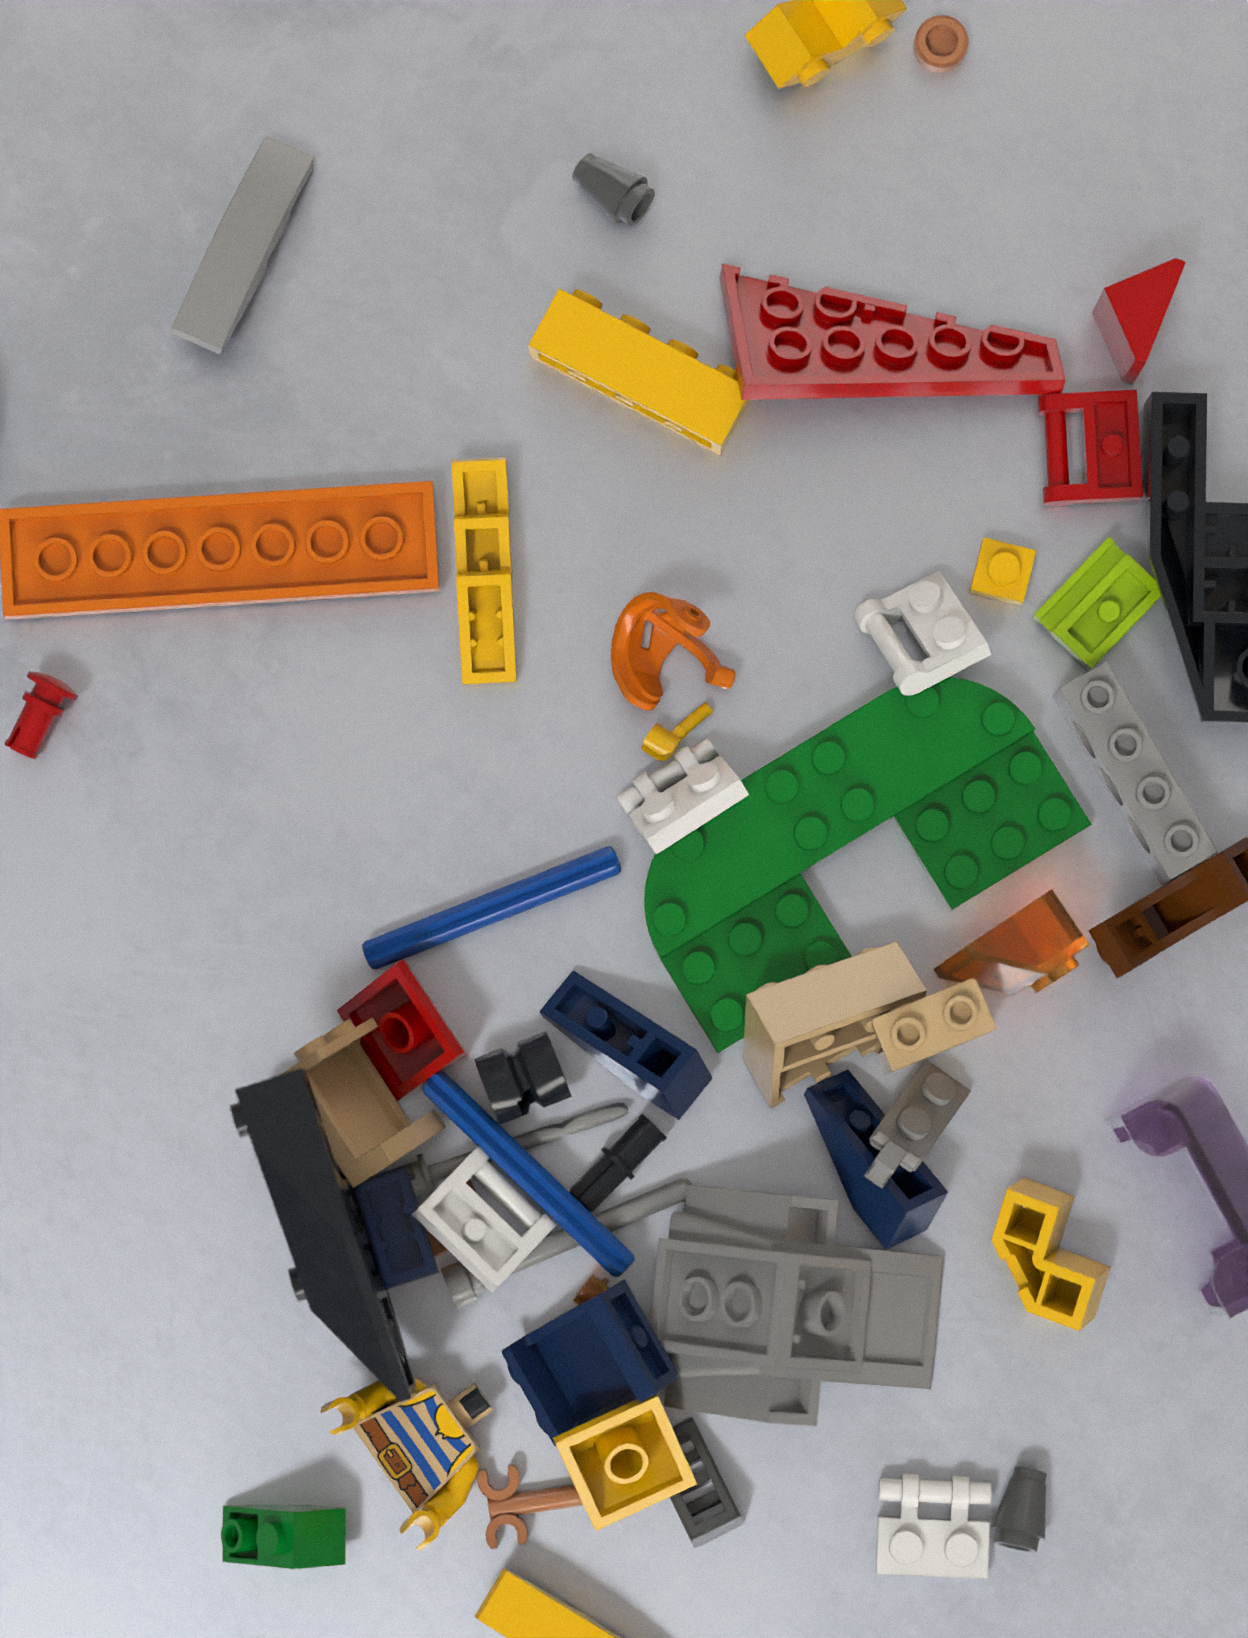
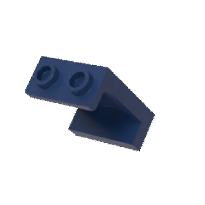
M625 1279L502 1349V1355L507 1362L510 1376L523 1390L535 1411L539 1427L548 1434L555 1447L554 1437L636 1399L640 1403L680 1378L679 1373Z

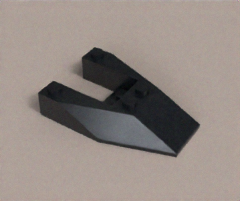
M1152 392L1144 404L1143 435L1148 558L1201 722L1248 724V503L1206 502L1207 393Z
M299 1068L236 1089L235 1092L239 1103L230 1105L231 1114L240 1138L250 1136L295 1265L294 1268L288 1269V1273L298 1302L307 1300L310 1310L400 1402L412 1399L418 1394V1390L390 1294L384 1288L355 1190L335 1161L307 1071Z

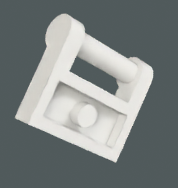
M939 570L882 600L868 599L862 602L853 614L854 620L862 632L870 634L894 670L893 681L901 693L906 696L917 694L991 655L986 639ZM903 619L928 658L921 662L912 660L890 625Z
M477 1146L412 1215L485 1287L493 1292L558 1223L547 1212L542 1214L487 1161L490 1157ZM471 1177L527 1230L522 1237L466 1184Z

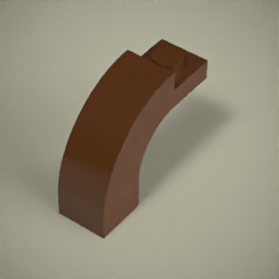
M1245 837L1088 930L1096 943L1099 956L1110 966L1117 979L1248 901V838Z

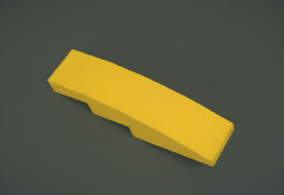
M506 457L452 459L457 569L456 586L462 684L517 682Z
M505 1568L499 1574L475 1614L477 1620L506 1638H623L601 1626L589 1615Z

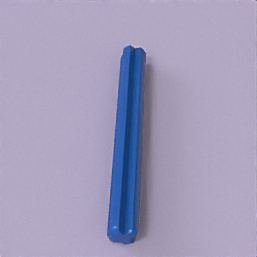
M606 846L367 940L362 944L365 959L371 969L377 970L616 876L621 872V864L613 847Z
M440 1070L424 1083L422 1087L423 1093L612 1277L617 1278L621 1276L633 1264L635 1259L633 1253L447 1073Z

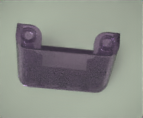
M1185 1077L1105 1118L1118 1143L1132 1140L1140 1151L1149 1156L1162 1157L1182 1148L1184 1149L1232 1237V1240L1209 1251L1213 1261L1212 1275L1207 1284L1199 1288L1198 1291L1210 1314L1232 1318L1248 1309V1146L1220 1094L1211 1082L1201 1077Z

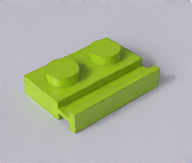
M1110 537L1095 550L1032 617L1037 623L1039 622L1050 632V635L1088 671L1161 598L1156 580L1130 555L1125 554L1115 545V541Z

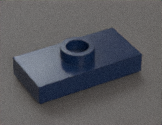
M407 1166L371 1176L354 1187L385 1290L438 1274L439 1270L426 1228L412 1215L419 1208Z

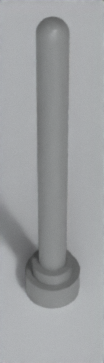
M678 1179L598 1213L594 1217L610 1232L685 1201L686 1186L692 1185V1183L687 1179ZM564 1229L547 1235L510 1275L580 1245ZM460 1261L440 1269L457 1310L477 1302L476 1296L486 1292L484 1285Z

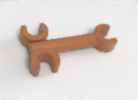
M515 1464L508 1465L509 1483L502 1489H496L490 1485L487 1469H481L478 1474V1487L482 1494L488 1497L491 1521L487 1526L485 1536L490 1549L498 1547L496 1532L504 1524H510L516 1529L519 1545L526 1544L528 1537L527 1525L518 1515L583 1506L574 1484L514 1493L520 1482L519 1470Z

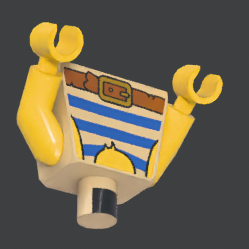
M414 1378L418 1394L412 1399L400 1402L378 1380L350 1394L348 1397L336 1398L325 1403L320 1409L321 1413L336 1408L343 1417L341 1426L331 1430L330 1433L338 1435L352 1428L356 1431L413 1513L402 1523L400 1533L403 1534L411 1525H418L424 1531L425 1539L416 1549H425L436 1539L440 1527L444 1526L464 1505L479 1470V1463L475 1453L481 1447L469 1428L494 1410L489 1400L476 1383H473L449 1401L436 1383L427 1387L423 1381Z

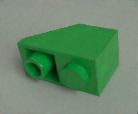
M317 1505L223 1506V1526L221 1530V1541L223 1544L222 1562L286 1569L345 1565L346 1508Z

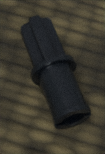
M641 1114L638 1117L639 1119L609 1149L604 1146L601 1149L604 1153L601 1158L570 1188L569 1193L589 1212L594 1211L627 1177L632 1180L635 1176L631 1172L662 1141L664 1142L667 1139L644 1114Z

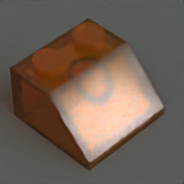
M1051 889L955 953L933 970L941 979L961 983L973 978L977 980L980 988L1014 995L1030 985L1036 994L1078 967L1080 964L1074 955L1090 944Z

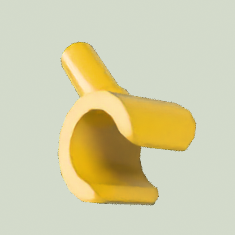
M704 702L678 723L672 732L656 723L645 737L641 749L658 761L668 760L682 739L710 716L713 710Z

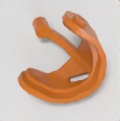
M655 592L642 593L634 597L626 605L615 625L611 643V664L614 678L623 696L631 704L643 710L655 709L663 695L659 680L661 666L677 643L690 651L706 670V683L723 689H730L735 680V670L720 665L714 653L697 638L702 637L710 627V621L703 611L687 603L686 600L668 597ZM656 609H664L667 611L659 612ZM646 621L653 624L648 648L641 646Z

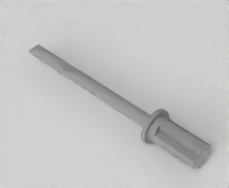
M624 1103L607 1105L574 1116L561 1124L548 1125L513 1138L525 1150L557 1140L563 1135L575 1134L617 1120L628 1113V1108ZM473 1151L426 1166L421 1153L417 1155L418 1161L403 1165L407 1166L415 1195L427 1192L431 1195L434 1192L432 1182L448 1177Z

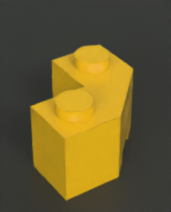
M790 0L777 4L744 36L779 89L801 83L803 87H808L826 76L831 70L830 67L856 50L865 45L873 47L888 38L895 30L892 23L907 10V7L902 0Z
M1023 1177L1007 1188L991 1241L1000 1259H1005L1020 1289L1017 1293L1026 1311L1080 1331L1096 1316L1111 1266L1059 1248L1075 1196Z

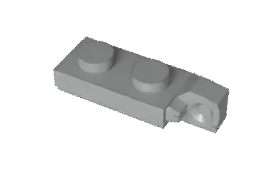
M925 1060L869 1140L871 1142L869 1144L879 1150L880 1153L864 1176L880 1188H883L899 1165L910 1173L912 1170L915 1172L971 1090L928 1060Z

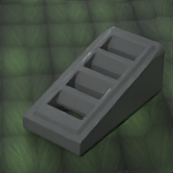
M692 1417L672 1428L680 1445L691 1440L695 1447L694 1450L684 1454L689 1467L701 1461L705 1469L693 1475L697 1485L671 1496L670 1499L693 1547L696 1548L741 1526L743 1520ZM712 1482L714 1491L685 1504L682 1496ZM722 1503L725 1509L724 1512L695 1525L692 1517Z

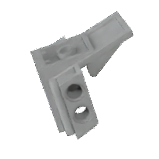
M687 1185L684 1212L676 1211L672 1213L668 1239L659 1238L650 1325L680 1375V1378L666 1387L664 1407L766 1423L816 1426L821 1381L931 1389L943 1256L834 1245L839 1200Z

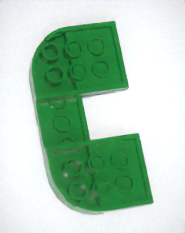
M948 677L917 694L909 696L902 694L896 686L743 778L741 782L749 794L747 797L657 855H654L647 874L644 895L645 920L648 934L661 963L717 1054L744 1038L746 994L756 991L767 983H780L805 974L815 966L831 965L852 957L801 875L804 871L893 818L946 906L952 911L1092 825L1035 735V727L1015 704L1000 693L982 684L954 677Z

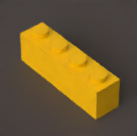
M558 289L528 345L530 357L721 456L750 400H741L736 370L722 364H718L716 369L696 360L699 354L688 345L674 339H670L668 344L648 335L651 329L646 324L626 314H622L620 319L609 315L601 310L603 304L598 299L584 291L574 289L571 295Z

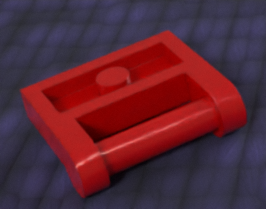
M1137 390L1054 393L1037 397L1038 414L1044 416L1048 486L1043 488V505L1067 506L1082 503L1141 501L1143 498ZM1081 413L1085 484H1069L1066 414Z

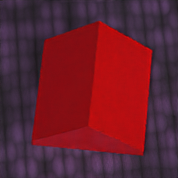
M1174 258L1103 289L1092 314L1122 382L1133 385L1144 367L1184 269L1185 261Z
M404 960L397 962L336 1010L344 1022L350 1019L355 1027L372 1017L377 1023L378 1027L360 1039V1045L396 1101L401 1100L422 1086L435 1073L440 1070L445 1071L468 1055L409 964Z

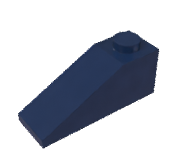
M574 970L539 1011L543 1018L635 1092L678 1120L681 1119L713 1079L697 1049Z
M846 1070L808 1087L804 1093L805 1099L851 1206L882 1246L888 1250L926 1231L947 1196L948 1191L923 1161L916 1171L912 1170L911 1173L899 1165L883 1188H880L864 1176L880 1153L879 1150L869 1144L871 1142L869 1139L885 1117V1114L849 1070Z

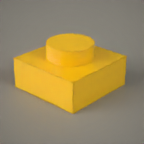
M983 537L969 593L1022 606L1037 550Z

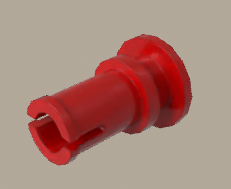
M29 671L27 677L34 681L35 685L31 692L25 691L22 699L26 703L4 745L24 756L37 759L38 751L55 717H62L65 711L61 707L65 697L76 700L78 694L66 683L53 676Z

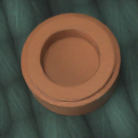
M939 15L927 19L916 32L914 40L916 59L925 69L931 72L946 73L956 69L966 56L969 43L967 32L958 20L949 16Z

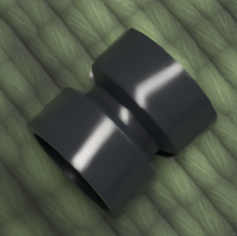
M547 1031L519 1041L516 1052L509 1053L501 1048L474 1059L499 1125L529 1114L530 1105L535 1102L545 1108L572 1097Z

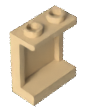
M973 978L887 1012L872 1020V1026L881 1045L874 1052L884 1076L997 1029L978 982Z
M373 1017L357 1027L348 1019L325 1035L312 1040L293 1053L299 1062L282 1073L284 1074L299 1068L307 1071L335 1161L352 1188L446 1128L435 1110L430 1111L412 1124L406 1117L360 1045V1039L378 1027Z

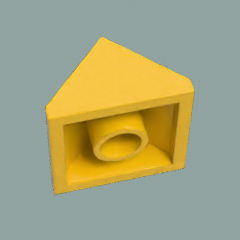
M657 1393L640 1403L636 1399L553 1438L595 1531L697 1485Z

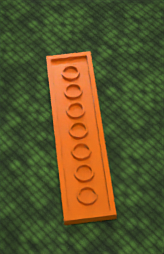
M433 481L0 509L3 617L10 620L440 592Z

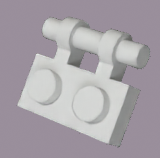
M708 738L691 749L687 745L672 754L674 760L649 776L646 772L631 780L632 787L616 796L625 813L629 815L639 833L656 855L749 795L740 778L723 757L718 755Z
M902 1473L901 1479L879 1478V1501H900V1517L877 1516L876 1574L988 1579L990 1522L988 1520H968L969 1504H991L990 1482H969V1476L956 1475L951 1476V1481L919 1480V1474ZM919 1502L950 1503L949 1519L918 1518Z

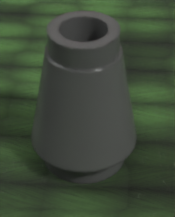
M592 153L586 154L579 161L572 175V179L580 184V187L615 223L623 221L629 226L635 225L648 211L654 199L655 191L647 185L646 177L600 157L598 158Z
M1014 1467L1013 1475L1009 1480L990 1527L995 1530L994 1544L1014 1550L1037 1553L1039 1540H1045V1481L1047 1473L1026 1467Z

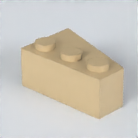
M897 941L879 948H866L853 957L831 965L815 966L805 974L780 983H767L756 991L746 994L743 1061L770 1109L786 1101L782 1091L811 1075L815 1082L818 1083L832 1075L827 1067L828 1065L849 1053L858 1050L860 1055L864 1057L880 1048L881 1045L872 1026V1020L875 1017L926 997L927 990Z

